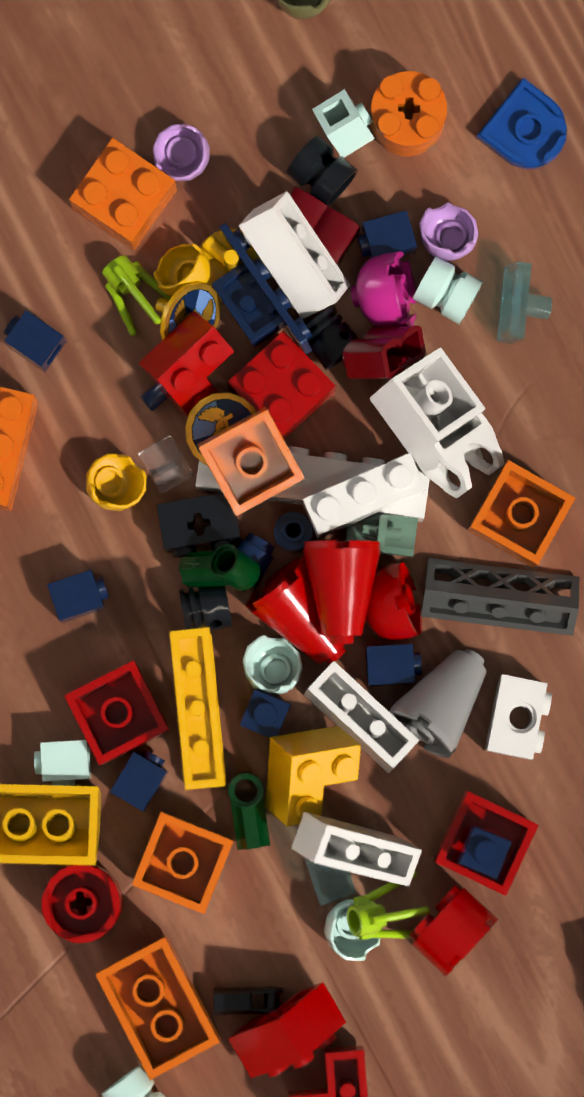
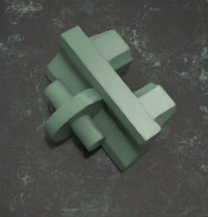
M377 513L347 526L345 541H379L380 553L413 557L418 518Z

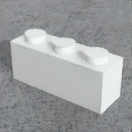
M288 191L254 208L238 225L247 243L253 246L269 274L276 280L301 319L337 303L350 286Z
M408 453L304 498L302 504L317 539L423 494L426 487L411 453Z
M335 661L324 670L304 694L332 722L361 744V748L387 773L392 771L419 741L414 734Z
M308 812L303 814L291 848L314 863L408 887L422 852L421 849L399 836Z

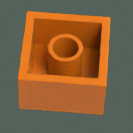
M112 138L71 195L69 201L74 211L135 251L176 193L177 187L173 178Z
M266 407L197 444L236 516L305 479Z
M508 460L467 531L535 568L539 565L572 506L575 497Z
M161 812L132 886L205 914L234 840L168 813Z

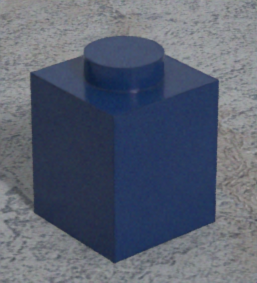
M407 210L363 222V234L357 235L362 257L369 256L371 259L381 254L402 251L405 254L401 258L416 254L417 244Z
M27 310L21 317L18 315L14 316L4 331V334L7 335L4 340L7 347L44 373L66 344L62 334Z
M92 570L47 584L61 623L106 609L103 600L109 598L104 579L102 576L95 578Z
M413 644L367 646L365 648L368 687L414 684L415 675H422L420 652H413Z
M254 689L240 726L268 738L278 736L290 704Z
M146 749L142 756L133 752L110 792L145 812L168 774V771L162 768L165 761Z
M471 826L457 863L497 879L511 841Z

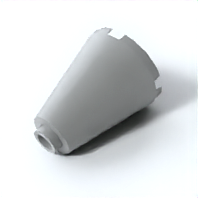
M465 649V651L455 650L392 705L389 712L419 740L426 743L423 747L424 750L442 758H449L455 752L487 673L486 668L483 666L484 659L471 649Z

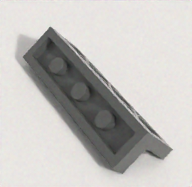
M428 558L421 617L573 636L579 611L578 576ZM434 572L450 574L455 580L451 582L434 580ZM484 578L493 584L489 587L479 586L473 580ZM514 583H524L531 589L519 591L511 585ZM553 587L570 589V597L555 595L550 589Z

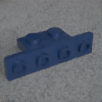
M226 223L219 226L231 248L238 253L242 263L211 285L252 345L256 347L284 327H287L306 355L310 353L312 349L307 339L312 337L311 332L300 317L293 320L289 315L287 309L292 307L280 288L274 291L271 289L266 281L271 275L259 258L255 261L250 259L246 251L251 247L241 231L237 229L232 232Z

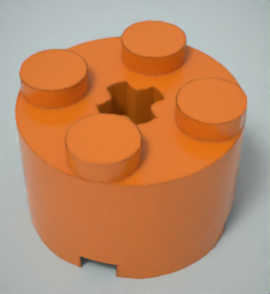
M403 71L385 77L377 87L372 98L370 111L372 119L370 124L371 131L384 148L395 155L416 156L425 152L440 138L447 116V101L439 82L434 78L415 71ZM404 109L412 110V119H405Z

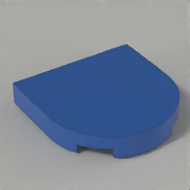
M523 77L477 134L476 139L509 164L522 169H535L549 164L559 155L566 141L567 126L563 111L559 105Z

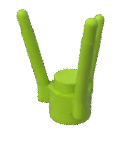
M121 255L111 261L102 271L103 276L108 281L105 288L113 297L129 334L135 336L137 331L119 292L123 295L131 293L155 324H160V317L137 288L141 284L139 277L164 298L170 300L171 297L157 287V281L143 269L138 261L132 263L126 255Z
M414 871L412 879L417 876L416 871ZM388 882L367 895L354 897V905L348 907L346 918L349 930L354 936L359 937L360 940L370 938L412 939L409 935L413 931L385 930L381 928L385 927L387 922L429 914L430 909L429 907H421L386 913L383 905L372 901L401 886L400 884Z

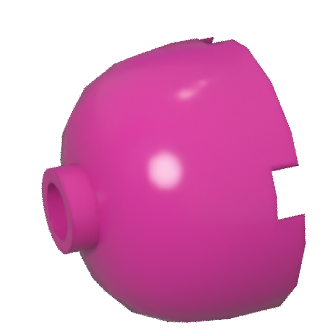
M402 251L372 257L364 263L357 275L356 285L351 287L353 305L356 308L360 307L363 316L375 326H413L416 320V313L409 314V302L412 304L417 303L413 300L416 292L415 281L409 261L401 262L400 260L405 255Z

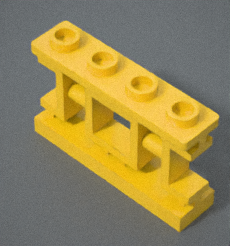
M210 628L170 631L185 790L225 786L227 781Z

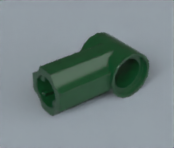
M232 544L221 545L215 551L190 552L187 556L181 557L178 568L181 573L182 583L188 587L232 586L236 590L245 591L253 587L260 576L259 563Z
M252 772L238 773L232 778L228 791L237 850L270 846L262 781ZM249 779L256 784L257 794L250 800H242L236 795L235 786L240 780Z

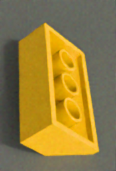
M0 784V863L96 866L101 816V791L99 787Z

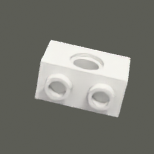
M504 674L499 675L484 751L527 760H533L534 753H541L545 731L539 730L541 715L548 716L552 700V693L546 692L548 683ZM515 707H522L529 713L530 721L524 729H517L510 723V712Z

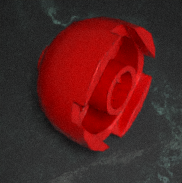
M404 562L388 564L376 570L365 619L374 633L382 638L393 641L410 639L422 633L420 603L415 606L412 590H416V586L410 570Z

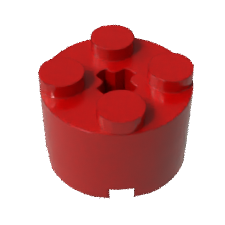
M70 865L61 869L49 880L41 901L42 913L47 925L58 936L73 943L92 942L108 933L117 923L123 905L122 892L117 880L107 869L98 865ZM79 892H83L85 898L92 899V905L87 907V913H82L80 907L73 906V900L79 898Z
M456 885L435 907L440 914L436 918L428 914L409 935L414 940L411 945L445 977L499 920L466 888L460 890Z

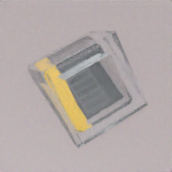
M171 435L138 453L161 493L170 490L193 476L188 462Z

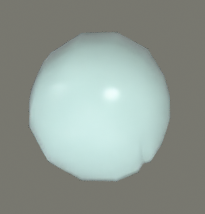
M260 636L247 646L243 657L244 673L250 685L256 690L269 695L284 694L292 690L298 683L303 669L300 653L285 638Z
M346 899L338 903L328 913L324 933L329 947L343 959L363 961L366 959L369 951L379 946L381 938L360 940L359 937L351 933L346 915L348 907L354 905L353 899Z

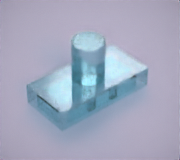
M517 261L504 268L497 342L512 344L524 339L526 316L548 319L551 314V297L529 294L531 263Z

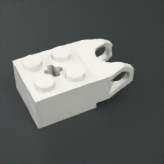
M441 347L392 378L369 398L407 452L411 453L413 460L425 476L455 498L460 497L472 488L469 468L465 460L472 467L489 476L505 464L493 427L482 414L486 408ZM480 448L488 450L493 458V464H489L483 459ZM448 470L458 476L461 483L460 487L455 486L451 482Z

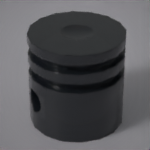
M335 307L325 310L306 325L312 334V337L307 339L309 345H311V352L325 371L342 362L343 350L346 345L352 340L358 339L346 322H341L343 317L340 314L336 315L337 309Z
M225 586L198 587L196 591L191 587L189 592H184V589L179 590L186 630L210 628L211 631L233 627Z

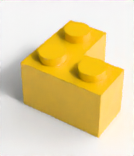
M339 726L270 737L265 807L286 827L300 825L304 812L322 816L324 786L358 780L361 744Z

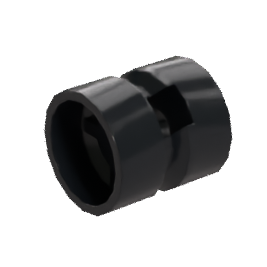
M317 135L296 155L286 173L300 186L309 185L311 187L310 194L329 207L350 185L358 173V169L343 156L335 158L333 156L334 149Z

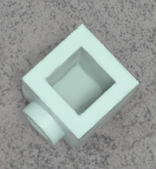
M345 89L312 109L326 136L340 156L346 157L375 139L367 126L372 123L371 116L362 102L355 106Z
M87 740L40 743L41 751H34L35 774H42V782H52V785L75 786V780L92 779L90 746Z

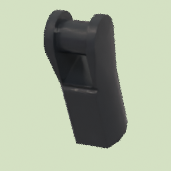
M283 987L214 988V1015L267 1014L275 1011L280 1007V993L284 992ZM264 993V1007H253V994Z

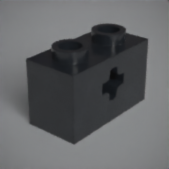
M224 493L157 504L164 550L166 553L173 552L174 558L185 557L190 552H196L198 547L211 545V550L215 551L221 545H234L233 541L241 539L237 516ZM196 517H202L204 523H211V526L204 528V535H197L194 529L189 530L188 526L195 524Z

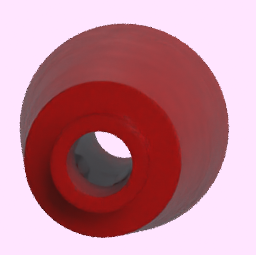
M336 540L304 542L303 553L322 635L330 636L331 644H354V636H362L381 552L379 541L349 540V542H336Z
M304 556L300 561L295 559L270 576L264 582L266 586L263 588L264 593L262 595H259L255 590L246 600L245 606L252 614L317 664L326 661L330 665L346 652V649L343 647L345 644H331L330 636L322 635Z

